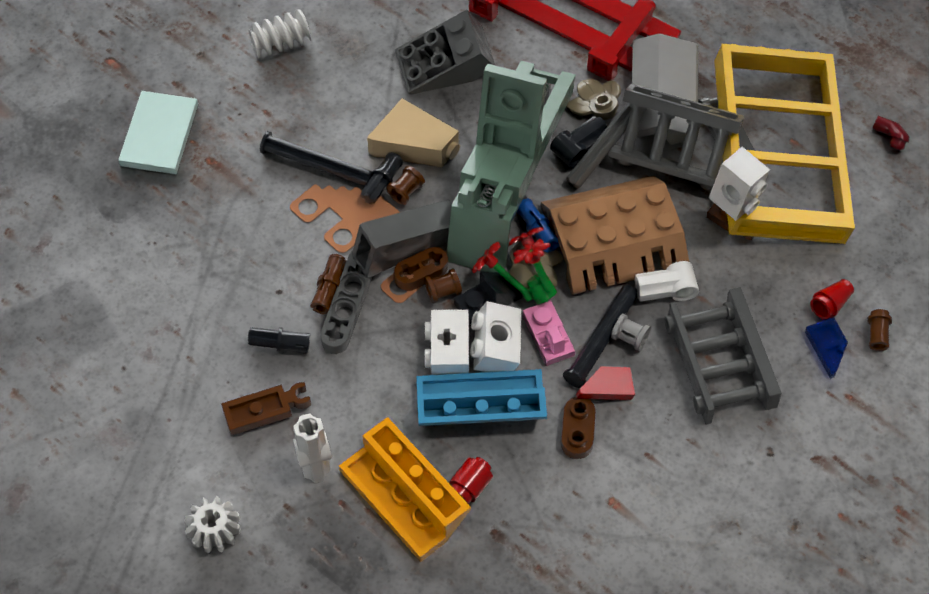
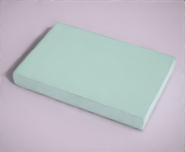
M141 91L118 160L120 166L177 174L198 107L197 99Z

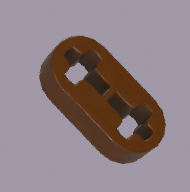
M431 247L399 262L394 269L396 285L402 290L411 291L425 285V277L429 276L432 279L444 275L448 270L447 253L441 248ZM434 259V261L436 262L440 261V265L435 266V264L430 263L429 260ZM403 273L413 274V278L409 279L407 276H403Z

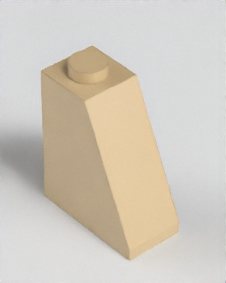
M403 98L367 137L368 152L373 157L385 158L387 153L394 152L405 162L443 167L449 159H454L460 149L458 130Z

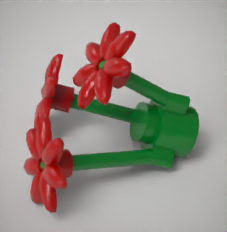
M543 227L531 229L527 233H522L520 236H516L509 241L508 246L521 241L524 249L513 253L514 257H516L513 261L514 264L524 260L526 264H533L537 272L536 275L526 282L529 286L527 289L497 263L499 260L493 254L501 247L499 242L493 243L489 249H486L484 256L478 258L472 268L473 273L477 270L480 271L484 265L490 269L494 268L522 293L527 302L534 299L537 305L548 301L557 293L556 288L546 275L540 262V257L544 256L543 250L551 245L550 243H544L542 239L534 242L532 238L533 235L543 231Z

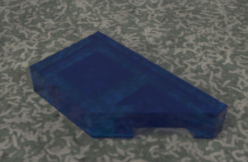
M833 317L807 326L805 329V334L830 379L835 377L848 344L847 339Z

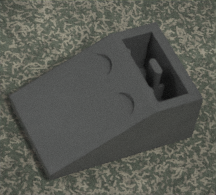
M467 9L395 49L405 85L410 95L473 82L483 76L487 64L495 65L483 26Z

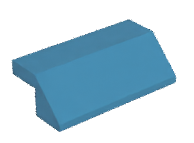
M542 369L416 376L419 426L547 419Z

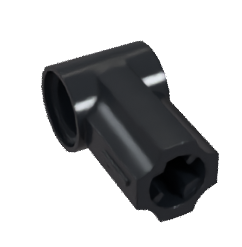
M592 117L571 133L568 130L562 131L551 142L550 150L570 169H574L607 128L606 122L601 117Z

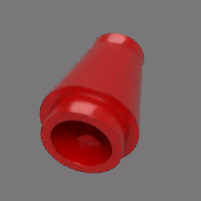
M841 279L839 282L816 292L810 302L814 314L821 319L834 318L854 293L853 285L850 281Z

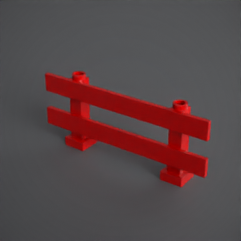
M469 0V11L491 22L497 17L498 5L589 50L587 70L607 81H611L617 76L618 65L632 72L633 48L630 45L639 34L647 37L660 33L679 38L681 35V30L652 17L653 11L656 9V5L652 0H638L633 7L620 0H571L618 23L619 26L611 36L538 0Z

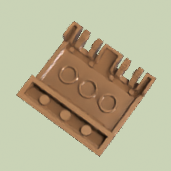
M655 176L541 202L542 211L549 220V227L555 230L567 264L566 280L572 295L586 291L585 281L589 291L597 288L593 266H602L604 282L607 286H612L615 284L614 275L617 283L620 284L635 280V274L655 271L652 252L659 251L663 270H666L669 265L675 262H689L684 230L665 182Z

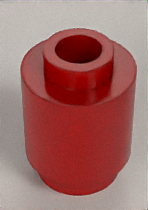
M469 457L449 481V484L468 504L475 502L493 479V474L490 471L492 468L487 461L480 457L475 459Z

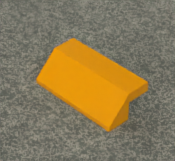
M387 417L362 435L364 447L340 464L339 471L418 560L422 562L448 541L470 512L471 507Z

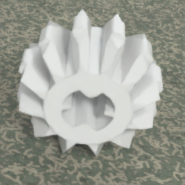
M218 496L215 497L212 503H208V500L203 497L202 506L191 505L190 510L193 515L185 516L184 521L186 526H188L185 530L186 536L192 539V544L196 549L203 546L204 551L209 554L213 546H217L218 551L223 552V543L226 542L234 545L235 539L233 535L240 534L241 528L238 524L240 520L239 513L233 511V505L229 501L222 504ZM216 522V526L209 527V524Z

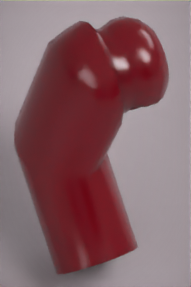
M878 115L873 129L892 136L893 138L890 141L892 148L900 151L904 150L906 142L909 143L907 132L899 123Z

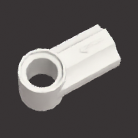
M688 261L675 262L669 265L666 270L635 274V287L638 294L637 298L640 302L673 297L675 301H687L695 298L699 293L692 263Z

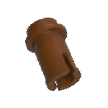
M876 309L871 311L867 317V323L870 325L869 346L872 350L884 351L889 348V325L892 324V317L887 310Z

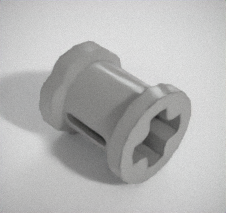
M621 314L612 330L611 339H621L634 345L635 350L641 351L649 337L651 326L647 324L642 326L629 320L628 315Z

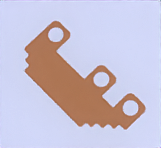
M314 184L290 204L291 211L304 222L313 221L329 207L337 213L342 220L325 233L324 239L340 253L347 252L354 246L360 224L400 213L381 195L375 203H366L361 197L362 190L358 187L348 190L341 186L335 190L330 185L321 189L317 184ZM305 199H312L317 203L318 208L313 214L305 215L299 211L300 202ZM339 229H347L352 234V240L346 245H339L333 240L334 233ZM434 259L429 260L433 264L436 262ZM394 273L381 284V290L397 303L404 302L421 288L407 291L403 295L393 294L390 290V283L395 280ZM403 273V276H407L409 279L413 278V274Z

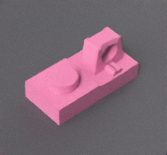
M551 300L523 310V319L546 366L575 356L574 347Z

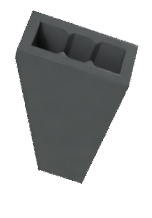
M448 199L360 224L352 256L365 277L369 278L392 268L399 262L428 248L439 247L448 243L451 201Z

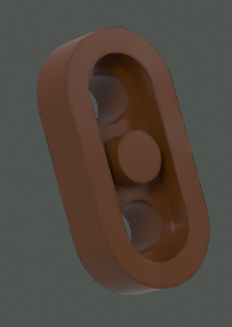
M574 397L564 407L561 447L563 452L573 459L585 458L593 449L596 409L589 399H577V397ZM582 408L585 412L577 413L575 409ZM575 436H579L583 440L581 442H575L572 438Z

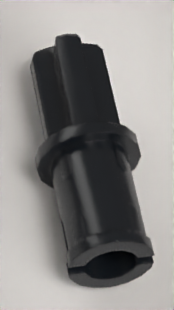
M394 152L387 153L378 169H374L371 172L372 177L361 192V197L366 203H375L387 185L393 182L392 178L403 165V159Z
M252 327L248 332V344L277 348V352L284 349L308 353L311 333L283 331V327H280L279 330Z

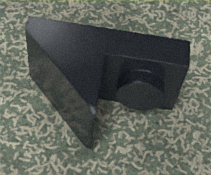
M482 271L480 272V284L454 297V305L458 310H468L469 326H471L474 313L478 312L486 301L508 306L521 299L522 295L498 272Z

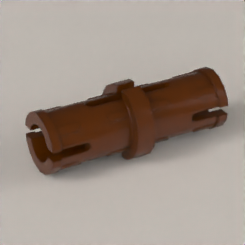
M331 254L323 274L318 277L317 291L310 305L313 311L317 313L327 314L337 286L339 287L340 278L347 261L342 255Z

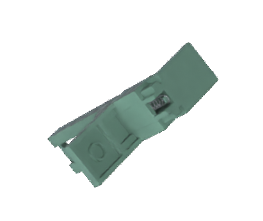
M520 61L516 71L492 64L486 65L483 73L476 145L461 171L459 192L451 205L447 246L448 262L473 268L477 259L484 256L485 250L489 249L493 243L499 242L501 247L493 255L499 260L497 263L506 269L511 222L573 94L576 74L562 71L560 75L537 70L534 69L535 64ZM551 84H554L555 86L543 108L548 88L551 87ZM484 265L480 270L488 272H497L494 268L490 269L486 265Z

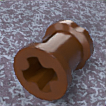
M406 166L403 169L402 175L395 182H390L386 190L393 200L401 205H406L409 202V196L417 188L424 186L425 179L414 167Z
M454 268L449 269L447 274L432 279L429 276L424 278L426 291L433 304L437 303L439 298L454 293L457 296L462 294L461 283Z

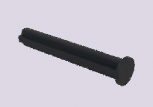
M267 131L261 140L260 153L262 154L268 151L365 186L372 177V171L273 137L270 131Z
M629 284L622 286L571 368L564 371V379L572 386L581 388L586 383V377L611 339L615 323L621 314H627L638 294L635 287Z

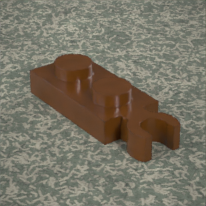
M305 382L294 384L286 392H284L281 384L221 403L231 436L292 417L290 408L306 409L310 407L311 399L309 396L304 398L297 397L298 394L306 392Z

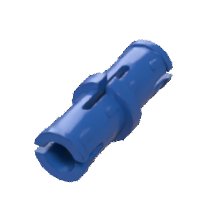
M523 199L517 213L526 223V230L529 231L536 227H543V231L533 236L537 240L542 239L544 243H550L551 246L545 249L544 252L554 251L560 244L557 236L549 227V220L545 215L539 213L531 199Z

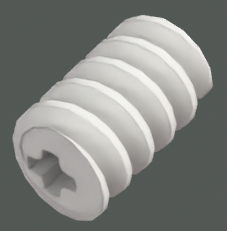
M300 9L295 10L294 18L290 13H285L284 22L279 16H274L273 25L268 19H264L262 28L257 22H253L252 32L248 29L250 40L258 59L261 58V49H264L268 55H272V46L274 45L279 52H282L284 42H286L290 49H293L294 39L301 46L304 45V36H307L311 41L308 23Z

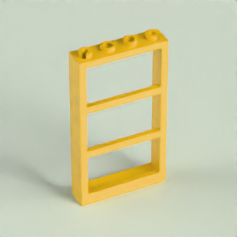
M721 44L714 61L719 109L736 113V108L825 116L829 157L747 151L763 164L830 169L836 208L835 213L757 206L750 215L744 213L736 221L727 214L729 235L846 244L855 229L833 54L773 49L761 46ZM732 68L820 76L823 104L735 96ZM732 133V135L728 136L723 154V162L740 149L738 134Z

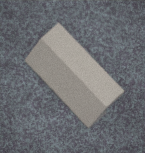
M660 33L633 40L632 84L698 102L699 46L697 43ZM649 108L643 110L636 138L656 133L660 118L658 111ZM676 116L674 119H671L666 138L670 145L684 142L688 128L687 119Z

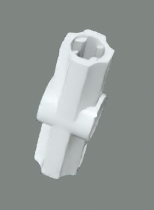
M311 413L299 416L298 422L293 426L295 436L293 443L304 478L318 483L324 481L327 473L331 471L329 459H332L321 418H316Z

